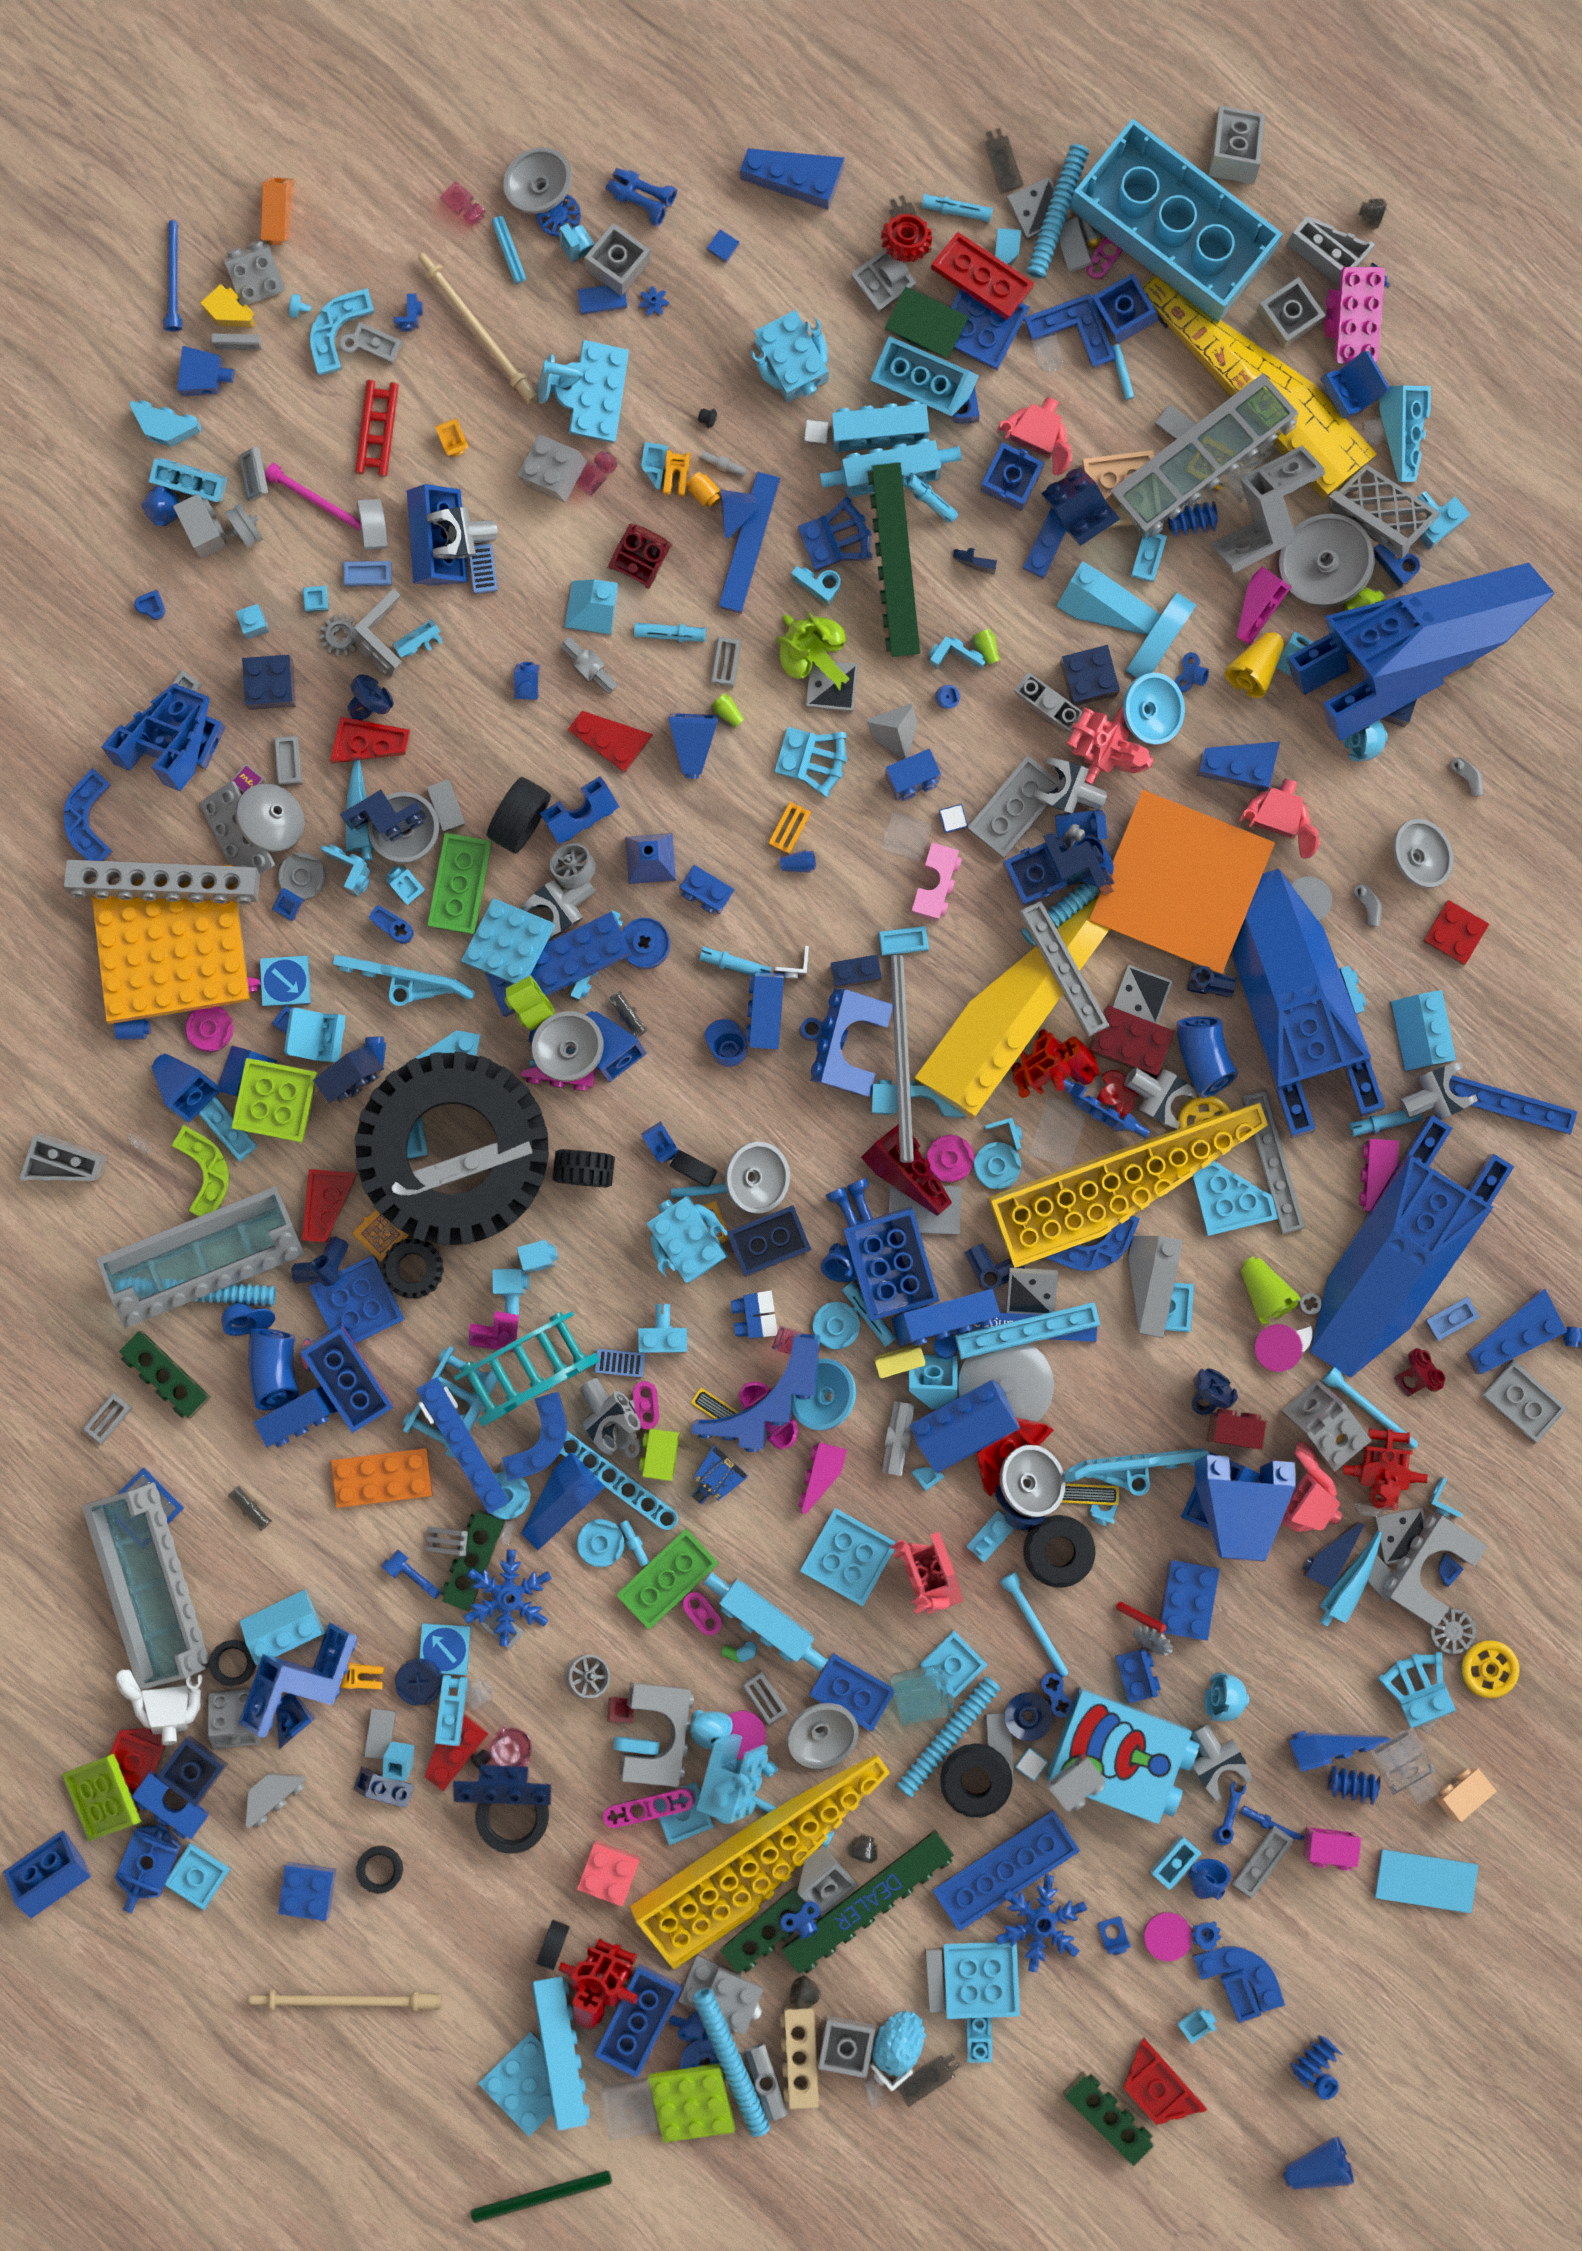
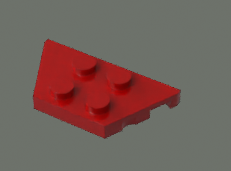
M1015 1417L1020 1429L975 1453L983 1489L989 1496L995 1492L996 1487L1000 1484L1001 1467L1006 1457L1019 1447L1026 1445L1039 1446L1054 1431L1052 1427L1045 1423Z
M151 1728L119 1730L109 1754H114L131 1798L150 1771L156 1772L166 1745L162 1744V1734H153ZM134 1804L135 1808L137 1809V1813L139 1814L141 1809Z
M1143 2037L1123 2088L1156 2125L1172 2119H1181L1187 2115L1198 2112L1203 2113L1208 2110L1146 2038Z

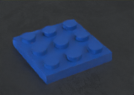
M960 289L950 308L969 316V319L954 350L998 371L1030 307L1021 303L1007 321Z
M374 1255L341 1270L340 1279L332 1286L326 1287L321 1282L308 1286L328 1329L330 1330L342 1323L355 1344L405 1320L392 1291L384 1282V1275Z

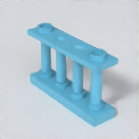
M449 1346L448 1350L444 1348L437 1359L440 1364L432 1379L437 1377L442 1386L447 1387L450 1393L468 1402L467 1405L470 1406L467 1415L462 1414L460 1417L470 1433L484 1406L477 1393L474 1392L472 1394L441 1377L447 1364L460 1371V1367L467 1364L454 1357L453 1353L456 1348ZM477 1369L476 1373L490 1396L498 1379L492 1369L490 1373L487 1371L483 1373ZM417 1404L413 1413L408 1412L402 1422L405 1425L403 1431L410 1433L412 1427L444 1444V1447L447 1449L445 1454L453 1459L456 1458L441 1431L417 1419L422 1411L419 1404Z

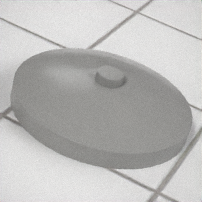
M1321 514L1306 519L1293 529L1297 541L1281 549L1279 568L1283 581L1291 586L1289 591L1298 600L1315 607H1334L1350 601L1365 588L1374 570L1375 553L1367 532L1360 524L1343 515Z
M1030 1343L967 1358L961 1366L958 1377L959 1397L990 1380H994L1004 1389L1015 1417L1038 1422L1050 1406L1054 1392L1052 1370L1044 1355Z

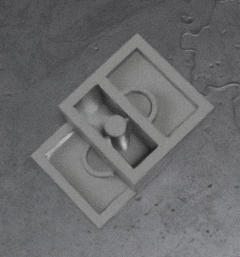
M697 1955L678 2002L696 2009L692 1999L693 1995L701 1989H712L727 2027L746 2034L764 1987L741 1978L742 1973L738 1974L735 1970Z

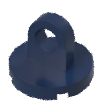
M360 674L350 684L355 697L348 704L347 710L352 719L364 720L373 712L384 715L394 705L389 691L385 687L381 689L377 685L379 682L368 675Z
M1202 1368L1193 1378L1197 1391L1192 1397V1408L1200 1415H1208L1217 1407L1223 1409L1231 1408L1238 1399L1236 1388L1234 1387L1232 1390L1229 1386L1231 1384L1230 1380L1214 1369L1207 1368L1204 1370ZM1205 1399L1210 1404L1202 1406L1197 1401Z

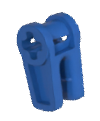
M379 905L372 910L369 919L396 942L406 944L412 940L414 936L413 928L405 920ZM397 929H404L407 932L406 935H399Z

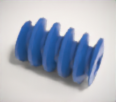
M1215 501L1212 502L1211 507L1208 502H1204L1202 509L1198 503L1193 505V510L1189 505H1185L1183 512L1172 520L1169 517L1167 518L1169 530L1173 531L1175 537H1178L1179 530L1181 529L1185 536L1188 535L1189 528L1192 529L1194 534H1197L1198 527H1201L1203 533H1206L1207 525H1210L1211 529L1215 531L1218 523Z
M1332 1766L1328 1777L1327 1790L1332 1791V1797L1334 1798L1338 1791L1341 1792L1342 1799L1344 1800L1348 1793L1351 1795V1801H1355L1357 1795H1359L1361 1803H1364L1366 1798L1369 1797L1370 1804L1374 1805L1379 1794L1381 1777L1379 1776L1376 1780L1375 1775L1370 1773L1366 1779L1365 1772H1360L1357 1776L1355 1770H1350L1347 1775L1345 1768H1341L1338 1772L1337 1767Z
M1321 2035L1317 2036L1320 2044L1313 2041L1310 2042L1313 2051L1306 2048L1303 2049L1306 2058L1299 2055L1296 2056L1299 2065L1293 2062L1289 2063L1292 2072L1308 2089L1310 2087L1307 2080L1316 2083L1314 2074L1324 2075L1321 2067L1330 2069L1328 2060L1337 2062L1335 2053L1343 2056L1341 2051L1327 2037Z

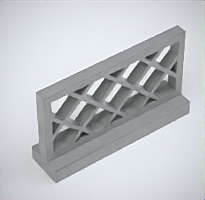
M1367 464L1339 492L1335 490L1329 496L1330 511L1353 519L1363 527L1370 538L1402 559L1409 553V547L1439 518L1440 514ZM1367 473L1374 478L1375 483L1361 484L1360 480ZM1389 488L1393 491V495L1379 496L1378 489ZM1362 490H1376V497L1362 498ZM1350 491H1359L1358 499H1348L1345 495ZM1407 500L1411 503V507L1398 509L1397 501ZM1394 501L1395 509H1380V502ZM1377 503L1378 511L1368 512L1363 509V504ZM1425 512L1430 517L1427 520L1416 521L1415 513ZM1412 513L1413 521L1399 523L1398 515ZM1395 515L1396 523L1386 524L1382 521L1381 516ZM1414 527V533L1409 538L1400 533L1402 528Z

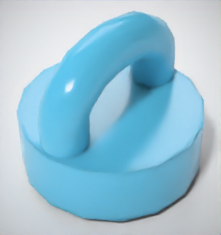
M291 295L289 305L290 317L298 318L300 311L308 312L311 310L310 305L301 303V295Z

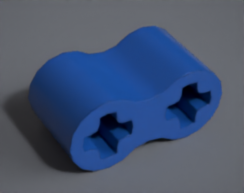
M1055 1672L1045 1673L1041 1677L1040 1684L1042 1689L1050 1696L1051 1710L1058 1717H1067L1073 1710V1703L1064 1694L1063 1680ZM1048 1678L1058 1679L1055 1689H1051L1050 1686L1046 1687V1684L1049 1683ZM1059 1700L1068 1703L1065 1705V1711L1063 1712L1060 1709H1055L1058 1706L1057 1701Z

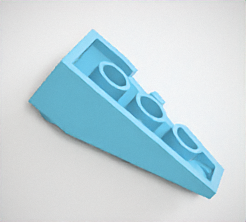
M1389 386V391L1379 398L1380 414L1398 482H1416L1421 460L1420 441L1425 439L1426 431L1423 430L1425 418H1429L1431 411V386Z
M1083 561L1056 605L1058 609L1075 619L1087 620L1104 626L1121 628V630L1147 636L1161 617V614Z

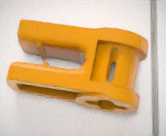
M667 450L663 495H671L673 475L675 472L680 473L679 482H677L678 496L685 497L691 453L677 454L672 453V450Z
M348 1662V1670L342 1678L340 1688L383 1689L382 1681L375 1679L363 1680L358 1675L361 1673L370 1675L383 1674L384 1666L360 1665L359 1663ZM348 1670H350L349 1681L347 1680Z

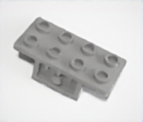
M234 781L229 782L202 800L200 806L228 864H232L235 867H256L261 875L274 867L275 863L268 851L261 850L252 845L239 830L236 822V806L241 794Z

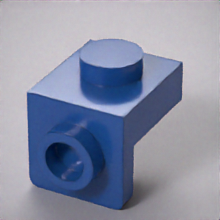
M416 293L407 294V317H394L395 328L400 331L409 332L413 331L414 328H419V316L423 315V303L418 300Z
M529 661L516 664L514 671V699L538 700L540 665H534L533 662Z
M661 1121L641 1133L658 1163L667 1162L674 1158L678 1148Z

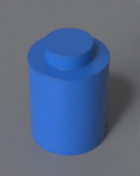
M144 1018L114 1023L116 1040L146 1039L147 1035L151 1033L150 1020Z

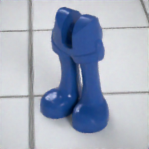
M616 168L613 177L620 183L609 180L605 189L622 203L629 201L644 208L649 213L650 223L655 227H659L664 220L666 206L670 207L675 201L677 188L673 186L658 187L639 179L637 172ZM635 190L643 191L657 198L660 202L646 198L635 192Z
M867 1178L847 1185L858 1209L860 1221H858L850 1205L845 1187L826 1194L829 1202H835L840 1207L848 1227L873 1219L864 1197V1191L869 1185Z

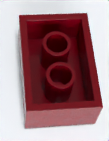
M1108 1005L1103 1015L1110 1026L1095 1034L1090 1051L1097 1056L1133 1069L1137 1067L1149 1076L1156 1078L1175 1031Z
M1217 1409V1413H1210L1206 1441L1262 1450L1267 1421L1261 1420V1415L1241 1413V1416H1237V1411Z

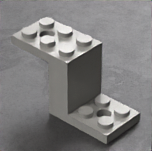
M1303 445L1240 477L1253 523L1212 543L1214 552L1233 573L1243 570L1258 560L1264 559L1268 555L1297 541L1283 496L1325 475L1323 466Z

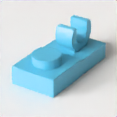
M431 619L392 645L402 658L403 656L407 657L414 654L422 643L430 651L432 649L429 645L430 639L436 638L439 644L442 643V639L437 634L440 632L438 626Z
M997 1510L966 1547L985 1562L1014 1528L1007 1524L1005 1516Z

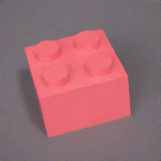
M595 1840L577 1890L623 1906L640 1856Z

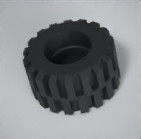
M569 1149L555 1151L552 1180L557 1183L610 1187L613 1183L615 1157L611 1154Z
M417 1238L402 1239L400 1242L394 1243L392 1248L386 1251L385 1259L382 1260L383 1269L381 1271L384 1275V1282L392 1292L399 1296L414 1299L430 1295L429 1293L435 1291L438 1288L437 1285L442 1281L441 1277L442 1273H444L443 1259L440 1257L438 1250L426 1241ZM410 1254L421 1256L427 1265L425 1276L415 1283L405 1281L399 1273V1265L402 1259Z

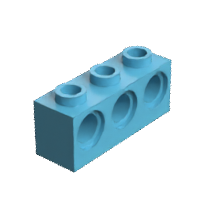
M164 458L154 459L149 478L150 483L194 496L199 494L201 498H207L214 502L223 500L228 477Z
M546 1240L517 1247L523 1271L527 1273L556 1266L555 1260H559L556 1247Z

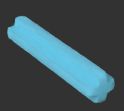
M503 216L492 219V224L515 284L522 283L526 280V276Z

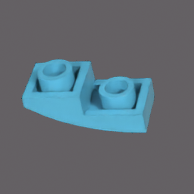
M967 2018L968 2063L992 2062L991 2018Z

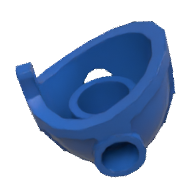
M154 486V489L148 492L142 502V508L148 519L153 522V525L166 526L178 517L173 506L180 503V499L171 489Z
M834 1243L830 1247L828 1255L823 1259L821 1271L830 1280L851 1282L857 1279L848 1245L841 1246L839 1243Z
M1202 1859L1192 1866L1187 1877L1191 1879V1885L1196 1897L1200 1899L1214 1897L1216 1900H1219L1225 1894V1888L1230 1882L1231 1873L1230 1869L1219 1860Z

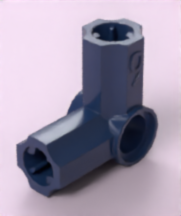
M1191 966L1186 990L1199 994L1211 993L1232 998L1237 977L1214 973L1207 966Z
M337 1236L330 1237L322 1255L315 1258L312 1262L293 1264L291 1268L292 1280L296 1284L321 1282L326 1287L334 1285L340 1279L341 1272L338 1268L347 1252L348 1243Z
M983 1243L964 1252L982 1290L993 1289L994 1291L1008 1283L1009 1269L1014 1268L1010 1258L994 1266ZM1022 1265L1017 1268L1025 1269V1266ZM986 1274L994 1275L996 1284L992 1286L987 1285L984 1282V1276Z

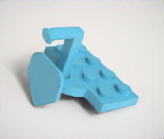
M583 340L579 363H569L567 365L554 363V355L549 354L544 360L537 385L539 403L544 404L549 397V393L553 392L556 400L564 408L571 410L568 434L609 443L616 442L629 350Z

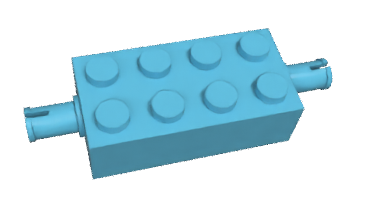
M922 439L916 441L915 445L897 444L892 447L893 449L883 451L882 448H877L865 455L852 453L847 455L845 459H842L840 470L820 473L822 488L843 484L849 498L874 493L873 485L868 484L867 471L871 470V465L901 462L902 479L911 472L923 483L939 480L941 464L962 461L960 447L956 446L938 450L936 440Z
M712 1572L703 1583V1585H706L720 1596L719 1599L721 1601L719 1604L722 1605L721 1611L731 1619L734 1615L741 1620L740 1625L750 1633L753 1630L761 1635L759 1637L761 1642L770 1648L774 1645L780 1649L779 1655L789 1663L792 1659L795 1662L803 1659L820 1672L828 1661L827 1658H824L811 1648V1643L814 1640V1636L740 1579L737 1578L733 1584L728 1585Z

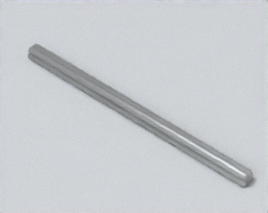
M893 955L890 961L900 1161L902 1163L913 1162L914 1157L904 959L902 955Z

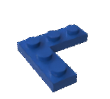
M1091 294L1024 317V322L1032 342L1076 326L1093 369L1115 361L1114 353Z

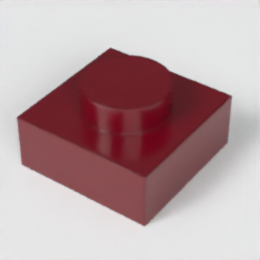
M608 1698L607 1722L633 1723L634 1708L627 1706L628 1698Z

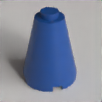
M1339 2137L1331 2138L1286 2165V2171L1283 2172L1286 2185L1292 2186L1294 2190L1341 2187L1353 2184L1352 2167L1350 2162H1347L1345 2156L1347 2152Z

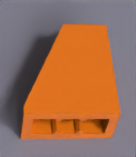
M270 177L263 182L261 240H267L270 245H282V242L288 239L294 179Z

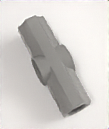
M894 1401L891 1422L887 1428L884 1445L886 1450L882 1464L883 1473L902 1476L905 1455L909 1449L912 1430H910V1424L913 1419L914 1404Z
M765 2043L746 2049L745 2054L767 2120L775 2121L788 2115ZM763 2077H770L773 2080V2084L769 2088H765L760 2085L759 2081Z

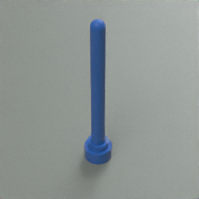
M170 220L168 223V313L163 319V329L170 332L182 330V319L178 314V223L176 220Z

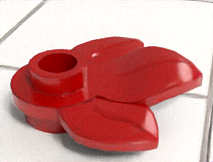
M1110 1070L1102 1074V1079L1107 1085L1099 1092L1097 1100L1105 1105H1115V1111L1121 1115L1120 1117H1123L1134 1109L1135 1098L1139 1094L1135 1091L1127 1090L1124 1085L1127 1075L1125 1076L1118 1070Z

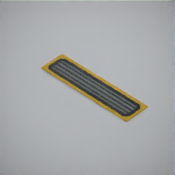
M702 1387L691 1401V1404L714 1419L739 1413Z
M1065 1484V1493L1061 1503L1118 1505L1119 1486Z

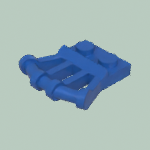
M848 496L826 516H821L818 519L798 526L815 571L841 561H869L873 559V553L870 552V537L872 533L865 525L866 518L864 514H861L851 504L852 500ZM843 510L852 517V519L834 526L830 525V522ZM853 526L857 527L858 534L837 542L835 533ZM861 541L860 553H841V548Z

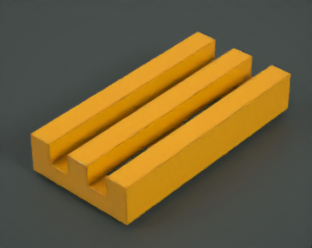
M790 801L769 841V845L790 855L811 811L805 810L803 807L797 806ZM791 810H795L780 842H775ZM801 813L804 816L789 846L786 848L784 844Z

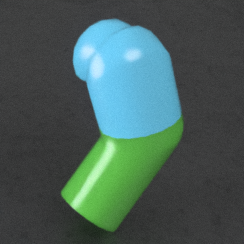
M751 1641L746 1642L744 1647L739 1649L724 1645L721 1656L737 1663H742L756 1655L757 1646Z

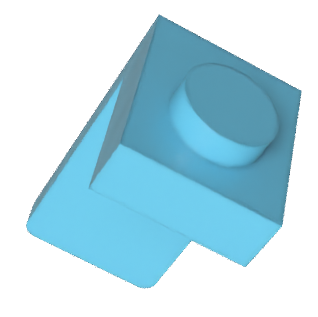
M945 636L941 644H935L929 653L931 657L929 664L938 669L949 650H952L981 670L985 665V661L979 652L973 649L969 651L962 647L964 644L955 637L950 639Z

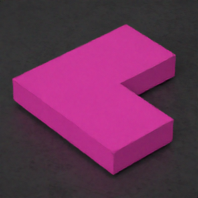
M495 1311L493 1327L471 1323L468 1345L500 1350L516 1341L518 1338L519 1315Z

